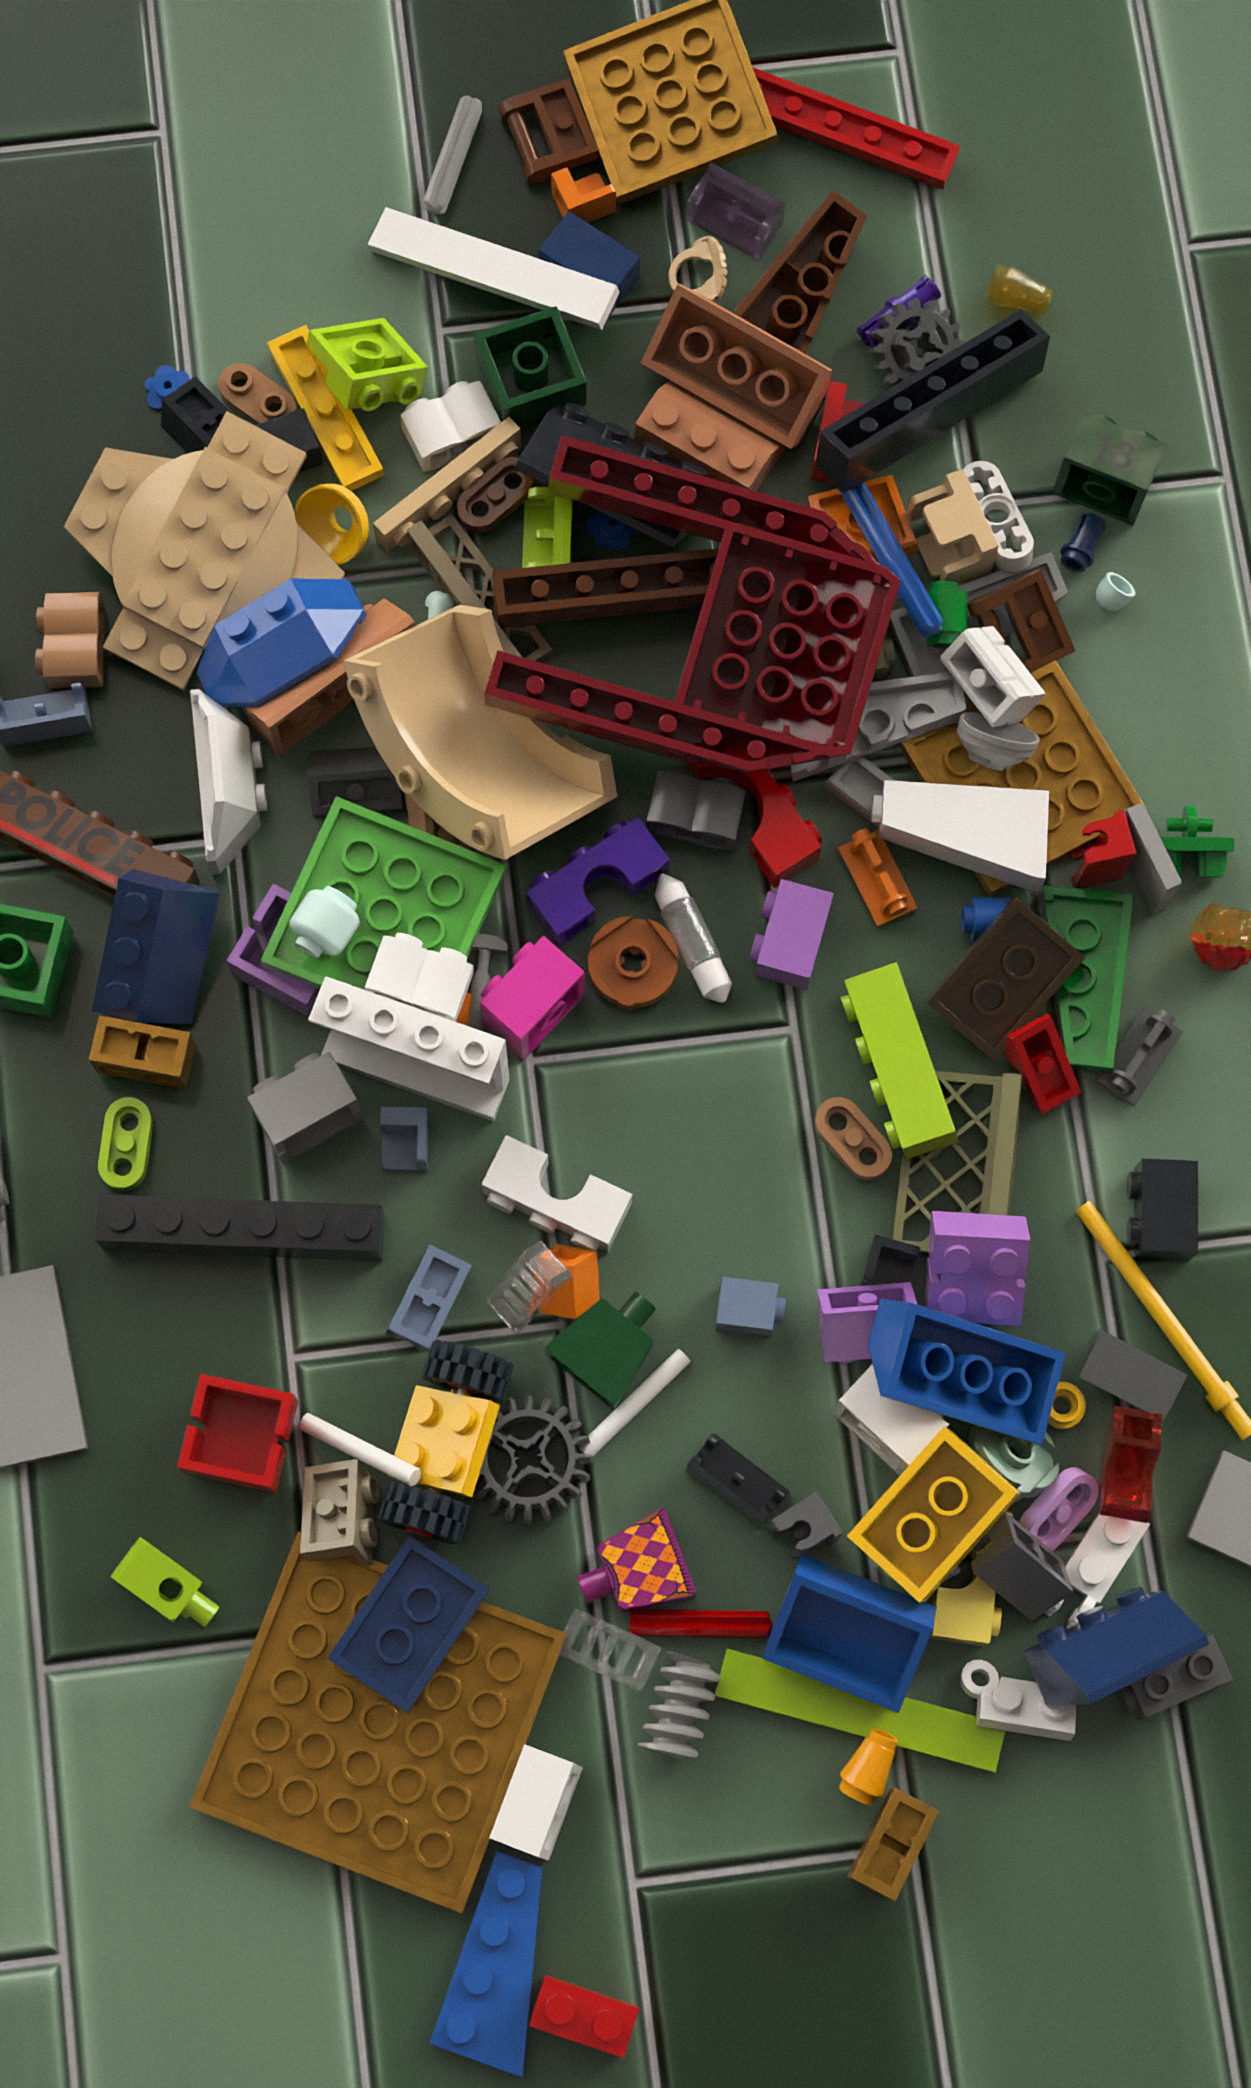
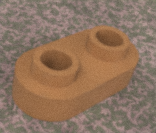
M232 364L225 368L219 377L218 387L223 402L254 426L297 411L295 400L288 391L249 364ZM238 379L247 381L243 387H235L233 383ZM274 403L282 406L276 412L267 410V407Z
M833 1097L824 1101L818 1108L814 1120L815 1130L819 1138L854 1177L864 1181H872L883 1176L892 1160V1150L888 1141L851 1100L843 1097ZM832 1117H840L845 1121L846 1127L839 1131L834 1130L830 1127L829 1120ZM869 1151L874 1154L876 1162L872 1165H864L859 1159V1154Z

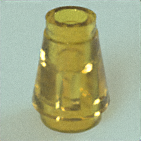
M1010 264L1007 268L997 265L990 278L985 298L994 301V306L1016 310L1022 309L1023 311L1037 312L1044 315L1051 301L1053 290L1045 287V285Z

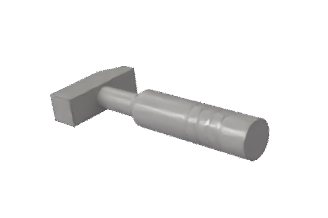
M478 933L471 949L479 951L477 969L471 981L470 994L472 995L468 1026L480 1031L484 1030L480 1006L483 998L480 994L490 982L488 974L490 953L506 955L508 944L498 936Z

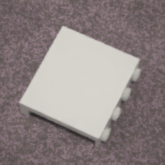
M325 976L308 1019L311 1023L331 1029L321 1056L330 1051L338 1067L494 1122L510 1080L505 1039Z

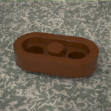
M507 457L498 461L460 495L457 502V511L460 521L466 529L475 533L489 532L529 499L528 490L535 487V478L515 469L519 457ZM511 479L521 481V485L516 489L506 487L507 482ZM479 507L489 510L484 517H476L473 515V512Z

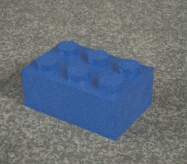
M801 1553L772 1627L762 1659L899 1713L933 1630L937 1607L926 1602L919 1603L911 1596Z

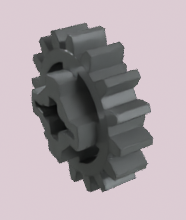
M914 298L908 301L907 309L900 302L891 306L893 316L888 313L880 315L878 320L884 328L871 331L870 336L879 342L878 346L868 349V352L871 355H879L880 362L874 365L873 370L874 372L881 370L887 372L883 384L887 386L896 381L902 382L922 370L925 364L930 365L963 345L965 341L954 338L953 333L957 332L961 326L959 323L949 325L946 322L951 312L949 309H945L937 314L935 313L936 301L930 300L921 308L919 299ZM915 318L914 323L910 325L909 331L896 330L904 320ZM935 330L938 332V334H939V336H940V339H941V342H940V340H939V338H938V336H937ZM918 339L917 347L923 349V352H925L917 356H915L916 348L914 346H911V343H909L910 341ZM891 351H893V353H894V355H895V357H896V359H897L898 365H897L896 362L894 361V358H893V356H892V352H891Z

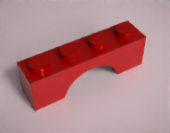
M685 761L697 779L729 778L737 782L754 798L760 811L761 823L751 838L749 854L774 889L779 886L781 879L789 880L819 860L822 848L820 843L823 842L820 832L811 820H802L795 810L797 806L795 797L784 783L778 786L769 773L772 769L748 773Z

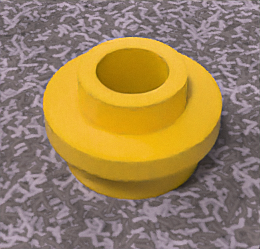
M1058 1382L1054 1400L1056 1398L1065 1399L1069 1403V1411L1067 1414H1059L1054 1410L1052 1404L1047 1424L1056 1429H1068L1075 1426L1083 1418L1086 1410V1401L1082 1392L1075 1385L1068 1382Z

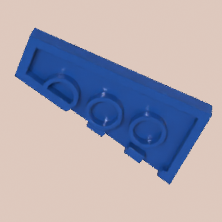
M496 1851L429 2044L523 2078L543 1867Z

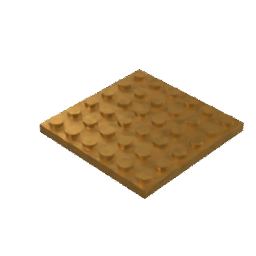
M298 1531L189 1808L463 1913L490 1842V1835L524 1744L526 1745L567 1633L482 1602L408 1714L327 1659L388 1568V1565L373 1559L372 1564L361 1565L353 1555L307 1562L300 1554L301 1532Z

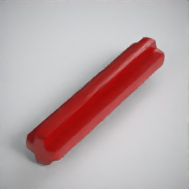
M634 1609L630 1612L629 1631L633 1636L767 1638L771 1633V1616L767 1611Z

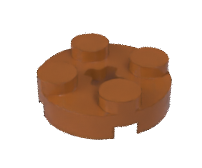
M633 916L620 917L605 924L595 934L588 953V975L595 990L605 1000L616 1004L624 1010H633L637 1007H646L656 1003L669 992L678 974V950L670 933L655 921L632 919ZM629 952L634 957L639 954L644 956L645 959L641 962L642 970L636 973L633 970L625 971L622 968L625 964L623 955Z

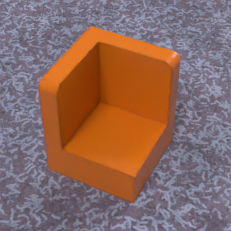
M567 167L551 173L552 197L563 218L570 211L589 223L616 212V191L612 184L605 186L600 174L595 173L574 182Z
M557 1244L533 1259L537 1312L577 1319L600 1300L596 1250Z

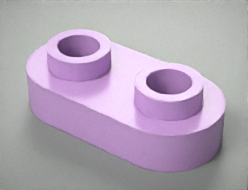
M1076 1467L1063 1470L1057 1475L1054 1482L1024 1512L1019 1523L1052 1551L1055 1550L1093 1508L1099 1492L1097 1481L1094 1477Z

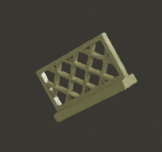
M935 1071L939 1083L951 1095L945 1100L947 1107L949 1108L957 1102L971 1119V1121L956 1132L958 1140L977 1126L988 1139L987 1149L971 1161L959 1145L954 1143L934 1150L927 1156H924V1154L917 1156L920 1161L913 1167L912 1158L906 1160L904 1152H902L893 1231L894 1240L920 1247L919 1254H929V1236L922 1242L903 1240L905 1223L921 1211L931 1224V1214L925 1207L945 1191L961 1208L959 1213H972L973 1210L981 1205L980 1214L1010 1216L1024 1088L1022 1074L1003 1073V1077ZM951 1085H962V1087L955 1091ZM974 1087L993 1088L992 1104L977 1116L961 1098ZM988 1116H990L989 1130L982 1123ZM949 1147H952L965 1162L966 1166L945 1181L930 1162ZM986 1160L983 1175L977 1166ZM926 1166L941 1185L923 1200L919 1201L909 1189L910 1178ZM972 1171L983 1184L982 1194L966 1206L951 1187ZM909 1197L915 1206L906 1212Z

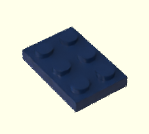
M409 1535L327 1659L409 1714L490 1589Z

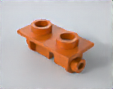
M868 828L861 829L851 836L853 841L838 847L877 927L918 909L884 839L878 838L879 829L871 833Z

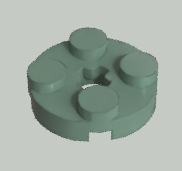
M972 1426L967 1445L1021 1493L1015 1502H1019L1023 1498L1038 1496L1056 1479L1059 1472V1462L1053 1467L1051 1453L1056 1448L1046 1431L1042 1445H1038L980 1426ZM1011 1448L1018 1453L1017 1457L1010 1451Z

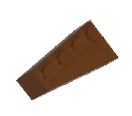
M832 189L734 310L733 314L806 354L867 215Z

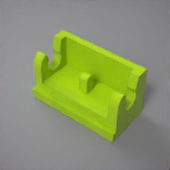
M549 487L530 488L528 490L529 499L524 502L522 568L571 563L573 500L549 493Z

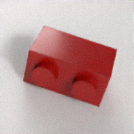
M545 1974L529 2026L624 2058L638 2015L639 2006Z

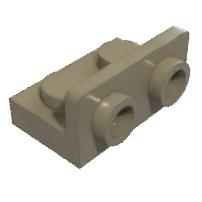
M358 1459L304 1468L300 1554L307 1562L353 1555L361 1565L372 1564L373 1547L378 1543V1530L374 1521V1504L379 1502L380 1489L376 1477L371 1475Z

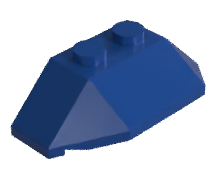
M290 578L214 625L196 673L206 695L223 708L224 706L260 707L337 660L352 638L357 624L363 622L367 613L348 579Z

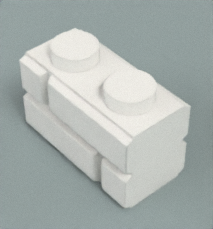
M994 626L982 627L981 629H966L941 655L940 660L992 727L1019 723L1045 697L1046 693L1012 649L1004 645V639Z

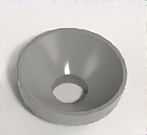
M965 712L961 714L958 722L957 733L962 745L968 752V758L971 761L982 764L986 768L1003 771V769H1011L1012 765L1022 763L1031 758L1040 741L1039 736L1034 731L1019 723L992 727L980 712Z

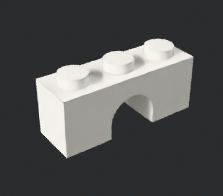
M506 1135L481 1184L483 1194L489 1196L487 1203L509 1214L512 1213L513 1209H517L531 1216L529 1223L548 1233H554L556 1228L572 1235L571 1242L580 1248L596 1251L599 1248L609 1252L632 1204V1194L590 1174L583 1190L577 1196L567 1200L555 1199L549 1196L541 1186V1179L549 1165L548 1154Z

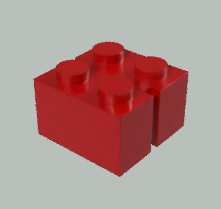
M200 1374L190 1416L196 1423L204 1424V1429L202 1433L197 1427L187 1425L177 1468L187 1475L276 1494L286 1455L284 1448L278 1444L279 1441L289 1443L298 1405L297 1398L293 1393Z

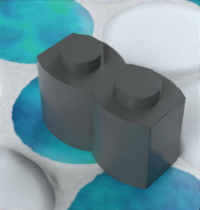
M672 767L667 771H658L646 828L651 834L663 838L690 841L714 849L733 850L746 790L738 787L737 782L729 778L714 777L711 781L697 779L691 771L683 768Z

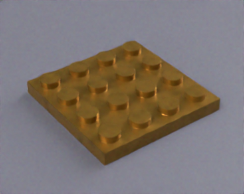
M690 0L563 51L610 183L616 191V199L619 205L780 142L727 0Z
M1056 660L1030 673L1046 694L1034 709L1019 722V724L1034 731L1040 738L1034 755L1024 762L1012 765L1011 769L999 771L986 768L982 764L971 761L957 733L959 721L900 742L899 745L920 783L1049 791L1046 867L1097 840L1100 833H1093L1091 836L1082 835V830L1087 824L1111 818L1115 812L1122 810L1125 812L1127 808L1139 803L1144 805ZM974 703L966 707V712H980ZM974 871L988 897L1012 886V884Z

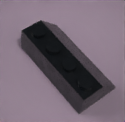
M561 403L547 412L515 466V469L549 485V476L561 436L564 435L708 477L706 476L707 471L703 467L688 461L681 463L667 456L668 451L660 445L652 442L641 443L629 437V432L622 426L611 422L603 424L589 417L590 412L587 409L574 403ZM587 504L670 547H674L689 534Z

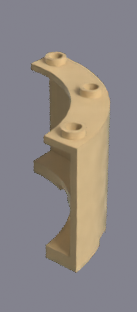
M457 605L344 660L348 677L347 687L355 700L358 711L374 745L395 776L400 789L409 794L423 811L454 837L481 852L506 860L615 799L617 791L611 755L586 747L568 735L560 738L546 726L545 722L485 705L484 693L497 650L504 651L500 644L490 609Z

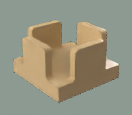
M963 469L947 474L942 485L910 498L907 511L910 520L915 521L924 517L931 530V533L916 539L917 551L931 579L940 577L939 581H955L962 584L990 575L999 545Z

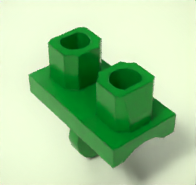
M1185 805L1182 818L1166 819V831L1181 832L1182 837L1160 838L1179 877H1181V853H1197L1196 877L1221 878L1224 876L1227 853L1234 851V838L1197 837V832H1212L1213 819L1197 818L1195 805Z

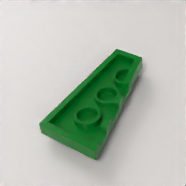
M1043 885L1047 924L1086 957L1057 990L1065 1053L1072 1069L1113 1073L1134 894Z

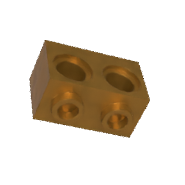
M99 1015L89 1061L95 1071L100 1074L187 1090L197 1045L190 1032Z
M897 1788L890 1789L847 1878L890 1901H896L939 1811Z

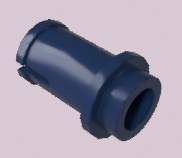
M1082 513L1080 515L1079 522L1069 543L1064 544L1060 550L1062 555L1061 563L1066 568L1075 572H1084L1086 567H1090L1094 563L1093 552L1107 527L1106 522L1101 517L1092 513L1087 515Z

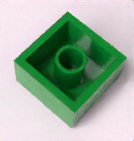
M0 904V1008L52 1018L74 933L65 916Z

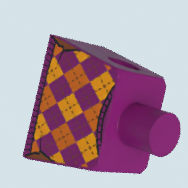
M665 1508L653 1512L598 1545L597 1553L603 1567L577 1576L586 1604L613 1594L620 1613L686 1601L695 1598L697 1595Z

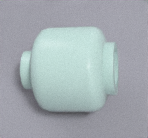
M325 886L323 890L314 889L309 891L289 921L292 932L298 937L294 944L300 950L316 959L322 953L329 956L341 954L360 924L359 917L355 912L357 904L348 896L330 886Z

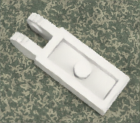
M1110 1497L1106 1500L1065 1564L1072 1589L1084 1596L1079 1607L1073 1611L1068 1619L1067 1629L1079 1623L1076 1618L1077 1615L1094 1608L1095 1604H1100L1150 1525ZM1064 1599L1047 1610L1045 1614L1051 1617L1053 1613L1058 1611Z

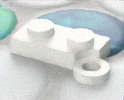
M983 1660L968 1662L962 1669L960 1685L966 1694L977 1699L976 1726L1066 1741L1072 1740L1075 1735L1076 1705H1046L1037 1682L1001 1677L999 1680L995 1667ZM979 1672L985 1675L988 1682L987 1685L978 1686L974 1684L971 1674Z

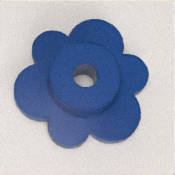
M169 365L160 366L155 372V377H150L145 381V388L149 392L146 398L148 406L154 410H161L162 399L190 380L188 373L185 371L176 372Z
M599 510L597 511L598 515H593L587 520V531L592 536H595V544L599 548H606L610 545L616 551L625 550L630 544V536H634L637 533L636 529Z

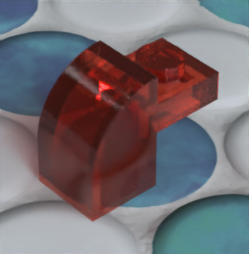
M1120 1406L1114 1407L1104 1442L1099 1471L1098 1488L1101 1491L1100 1515L1148 1523L1152 1509L1153 1472L1161 1451L1162 1414Z

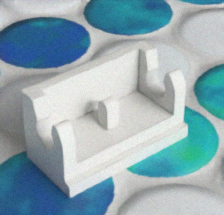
M524 1744L490 1839L549 1861L583 1767Z

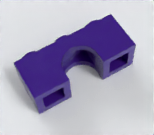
M639 817L628 824L625 821L615 824L603 835L605 840L591 849L588 846L581 847L566 860L567 865L554 874L551 871H546L530 883V890L526 892L527 906L558 948L595 923V909L584 894L592 882L602 878L614 879L621 883L633 898L658 881L661 874L667 875L669 873L670 859Z

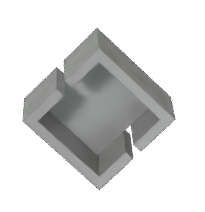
M330 1051L322 1056L319 1053L306 1056L295 1064V1071L281 1079L278 1076H272L261 1081L253 1088L254 1094L247 1097L256 1119L282 1164L291 1161L363 1120L358 1100Z

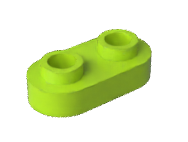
M125 1097L116 1100L109 1106L105 1114L98 1171L103 1181L116 1191H130L138 1187L144 1180L147 1172L153 1131V1117L148 1107L136 1098ZM135 1117L138 1119V1125L134 1130L126 1131L122 1128L126 1118ZM121 1162L132 1164L130 1173L125 1176L116 1174V1167Z

